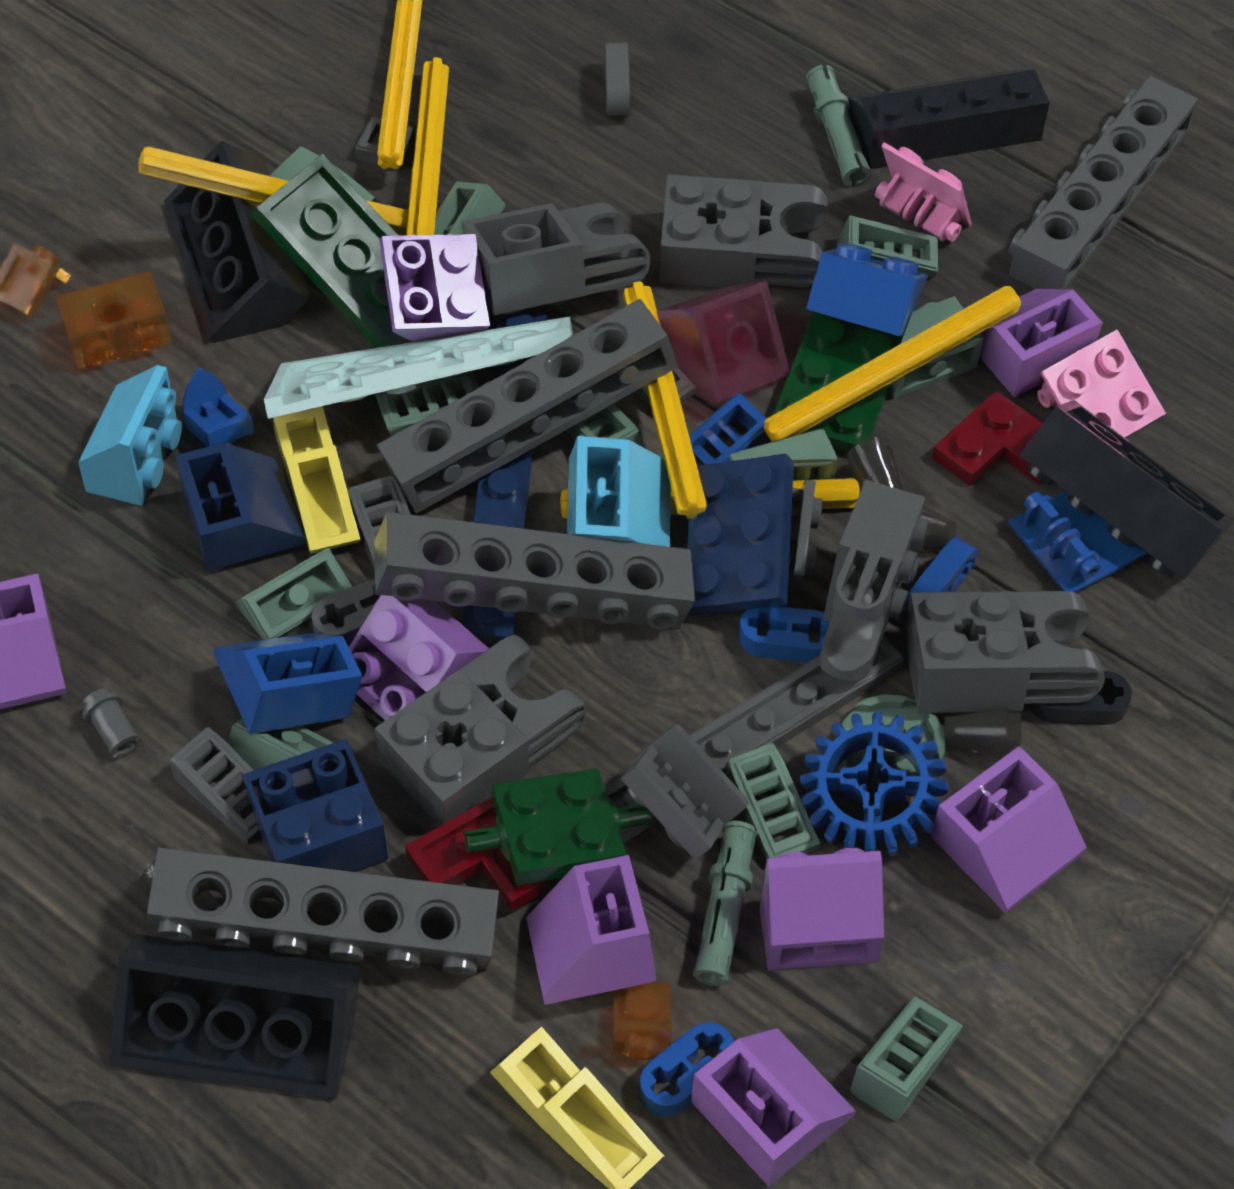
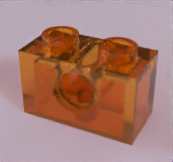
M150 271L55 297L62 327L77 370L104 365L116 359L141 352H150L159 347L172 344L166 311Z

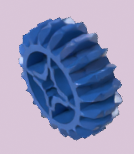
M876 711L873 713L872 724L863 725L860 714L854 713L851 716L852 729L846 731L839 722H834L831 725L835 738L834 741L824 736L816 738V747L823 755L813 753L805 756V765L814 772H808L800 776L801 786L811 791L802 797V802L805 809L816 810L810 817L814 828H822L829 825L825 832V839L828 843L833 844L843 835H846L844 849L857 848L859 842L865 843V852L877 851L876 844L886 843L889 856H895L898 854L897 839L903 838L909 847L914 848L918 845V839L913 830L915 827L928 834L934 830V823L926 814L936 816L938 806L943 803L936 797L943 796L949 792L948 782L937 778L947 771L945 760L932 759L938 752V746L934 740L919 744L923 737V729L919 725L911 727L904 734V718L900 715H896L892 719L890 726H884L882 712ZM866 749L865 757L860 764L855 767L841 768L840 773H834L841 762L848 756ZM885 749H890L904 756L914 766L919 776H906V770L893 769L887 765L884 756ZM877 763L882 783L878 786V792H875L874 805L872 806L870 793L867 792L866 786L870 784L871 777H874V765ZM830 792L843 793L844 798L860 802L863 805L864 822L843 813L831 799ZM908 796H915L913 802L905 811L892 819L882 821L884 810L889 804L896 801H907Z

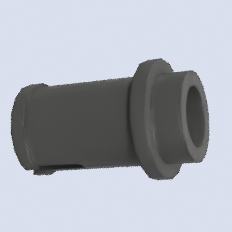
M102 688L92 692L84 699L82 703L84 709L82 717L87 724L95 726L108 747L110 755L116 759L123 758L139 748L142 738L137 734L121 708L123 700L120 695L112 693L108 688Z

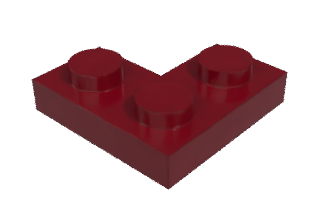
M996 390L934 446L932 459L969 486L979 479L1000 458L1004 459L1038 485H1041L1043 482L1034 477L1026 468L1030 462L1020 456V454L1043 423Z
M491 797L405 845L406 857L423 881L457 885L476 873L483 871L495 890H499L500 897L511 912L558 884V879L516 885L511 865L499 848L467 854L463 838L464 830L494 827L496 825L497 817Z

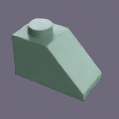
M953 296L937 303L930 302L913 311L901 343L963 310L956 297ZM981 333L891 382L888 391L889 395L894 400L977 368L984 339Z

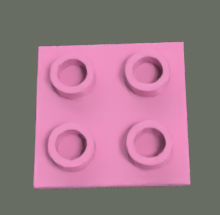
M885 142L882 144L892 180L890 183L882 181L875 191V197L880 200V206L898 216L902 214V218L906 221H910L915 216L914 226L922 227L923 231L937 237L941 242L946 239L951 242L955 241L962 229V226L958 224L959 222L968 227L972 225L961 181L946 170L939 169L938 172H935L924 166L923 160L906 147H900L897 150Z
M1118 330L1111 332L1040 372L1045 382L1042 384V389L1038 391L1037 395L1044 407L1049 408L1052 406L1055 408L1058 405L1075 400L1123 437L1132 434L1166 414Z

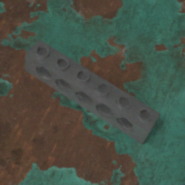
M1149 76L1139 90L1132 89L1126 96L1117 118L1110 116L1105 122L1095 145L1089 143L1084 148L1074 172L1066 171L1056 186L1054 197L1050 202L1043 200L1039 204L1033 215L1031 226L1027 231L1021 228L1014 236L1008 249V254L1013 256L1008 276L1034 289H1067L1189 132L1198 98L1153 76Z
M638 299L579 333L571 335L568 339L543 353L528 359L523 364L500 377L485 383L480 388L455 402L440 408L437 412L410 427L397 432L392 437L377 444L391 474L395 476L401 491L417 514L676 369L678 365L668 335L643 301Z
M386 512L374 541L375 594L394 596L405 601L415 599L446 602L457 607L473 605L498 608L503 612L525 611L549 614L555 618L577 617L594 619L606 624L629 623L647 625L657 630L679 629L695 603L690 549Z
M158 847L147 920L149 929L158 930L157 934L160 937L170 940L187 941L192 939V934L215 937L216 943L227 947L245 948L249 946L250 941L273 944L272 949L274 951L284 954L302 955L306 953L307 948L330 951L329 956L331 958L341 961L358 962L362 961L364 955L386 958L388 965L397 968H419L420 962L443 965V971L450 974L470 976L475 975L477 969L487 970L492 956L499 890ZM212 890L220 893L225 898V902L215 911H203L194 904L196 896L201 892ZM267 897L279 902L282 910L277 916L264 919L256 916L250 907L256 900ZM317 905H328L336 910L339 918L327 926L317 925L308 917L307 913L309 910ZM373 912H384L392 917L395 926L388 932L377 933L367 927L364 921L365 917ZM428 919H440L449 926L451 934L445 939L434 940L423 933L421 924Z

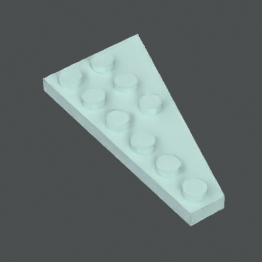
M570 317L281 363L264 398L267 417L270 419L333 403L356 401L365 398L367 395L387 391V394L406 393L416 389V384L489 366L508 365L519 359L537 356L573 335Z

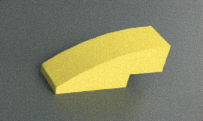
M323 406L274 417L275 436L310 554L320 552L328 547L333 549L360 542L336 446L333 445Z
M542 1027L532 1033L490 1072L546 1133L609 1189H630L664 1156L586 1067L579 1070Z

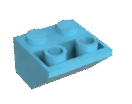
M156 365L116 385L78 462L86 492L143 506L150 489L158 487L163 475V461L168 450H174L177 447L182 432V423L177 420L175 412L176 392L171 389L167 367Z
M577 436L569 457L567 534L670 547V481L664 458L630 440Z

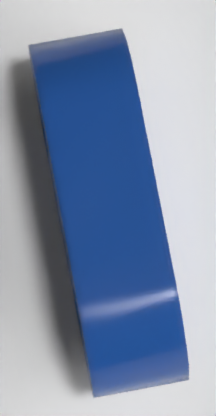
M955 536L919 577L910 593L956 592L972 570L979 550ZM910 593L904 606L906 611H908Z
M785 606L747 609L742 614L740 620L739 643L745 651L757 657L808 663L820 656L823 640L830 622L823 620L824 612L818 610ZM758 625L768 626L767 636L757 635ZM809 631L820 632L819 643L809 641Z
M712 1022L700 1023L651 1060L642 1070L640 1077L639 1094L644 1107L654 1115L668 1117L682 1112L692 1104L694 1074L713 1059L710 1056H706L696 1065H692L698 1057L699 1044L702 1043L707 1048H711L716 1044L719 1046L718 1054H720L734 1042L730 1032L719 1024ZM678 1074H682L676 1082V1095L672 1096L667 1091L661 1092L659 1095L654 1093L655 1079L659 1078L667 1083Z

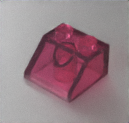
M767 281L729 285L657 311L660 325L668 335L678 368L711 403H719L734 397L738 392L742 394L788 376L790 373Z

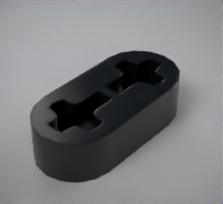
M1103 671L1105 680L1100 691L1108 692L1109 698L1114 700V703L1111 705L1104 704L1103 697L1097 694L1091 700L1085 702L1031 703L1029 707L1036 717L1052 723L1115 724L1122 720L1127 713L1132 690L1130 684L1121 675L1110 671Z

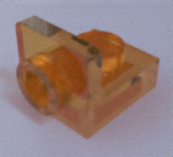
M14 243L0 267V302L33 318L54 279L66 284L71 275L57 266L61 258L49 250L35 244L32 251Z
M651 982L613 990V1054H625L627 1057L635 1060L654 1059L671 1045V982Z

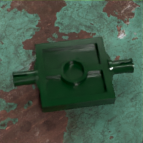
M596 768L492 784L491 800L497 817L496 825L494 827L464 830L463 838L467 854L499 848L511 865L516 885L563 878L574 866L627 855L619 833L620 829L650 825L651 812L648 808L642 807L639 804L616 807L607 796L599 769Z

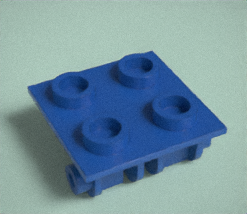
M1068 491L1054 498H1051L1049 495L1043 496L1040 492H1035L1024 501V506L1027 508L1026 512L1008 521V525L1062 591L1076 593L1149 555L1147 551L1136 543L1129 547L1112 536L1107 530L1110 523L1094 512L1092 516H1088L1076 509L1067 500L1070 494Z

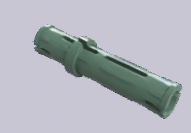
M818 65L812 68L806 75V81L815 100L816 107L813 109L815 116L825 127L844 185L851 187L852 180L850 175H852L855 187L860 186L870 179L872 172L864 157L848 110L851 108L846 95L841 93L833 68L829 65L825 66L824 69L827 75L825 77L822 65Z
M728 821L724 823L717 863L711 866L708 876L712 888L703 924L699 952L692 975L696 977L695 979L698 982L710 986H723L729 981L730 964L738 932L745 892L751 889L753 882L750 864L758 831L755 830L753 825L742 821Z

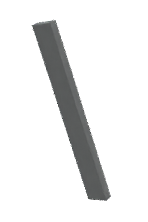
M883 636L869 674L861 681H847L833 677L823 671L819 663L820 656L690 736L725 773V765L730 758L769 743H774L776 748L901 671L904 668L905 658ZM621 778L605 787L607 796L616 807L638 804L630 795L628 786ZM651 813L650 825L620 829L619 833L622 842H627L659 822V820Z

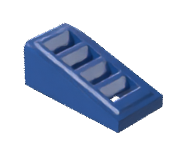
M738 392L689 434L693 453L705 465L729 462L731 453L764 445L771 441L764 429L767 418ZM737 423H740L748 430L743 436L733 427ZM725 433L734 444L728 447L718 436ZM709 443L721 455L713 459L702 447Z

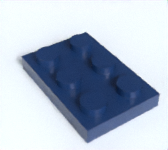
M785 453L697 466L707 507L705 512L697 514V517L694 519H689L687 549H690L695 594V603L689 613L693 616L787 605L794 461Z

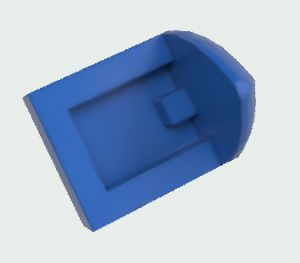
M197 368L186 386L183 397L182 410L186 428L206 447L221 443L232 444L237 439L254 433L252 416L227 394L225 386L218 377L205 369Z

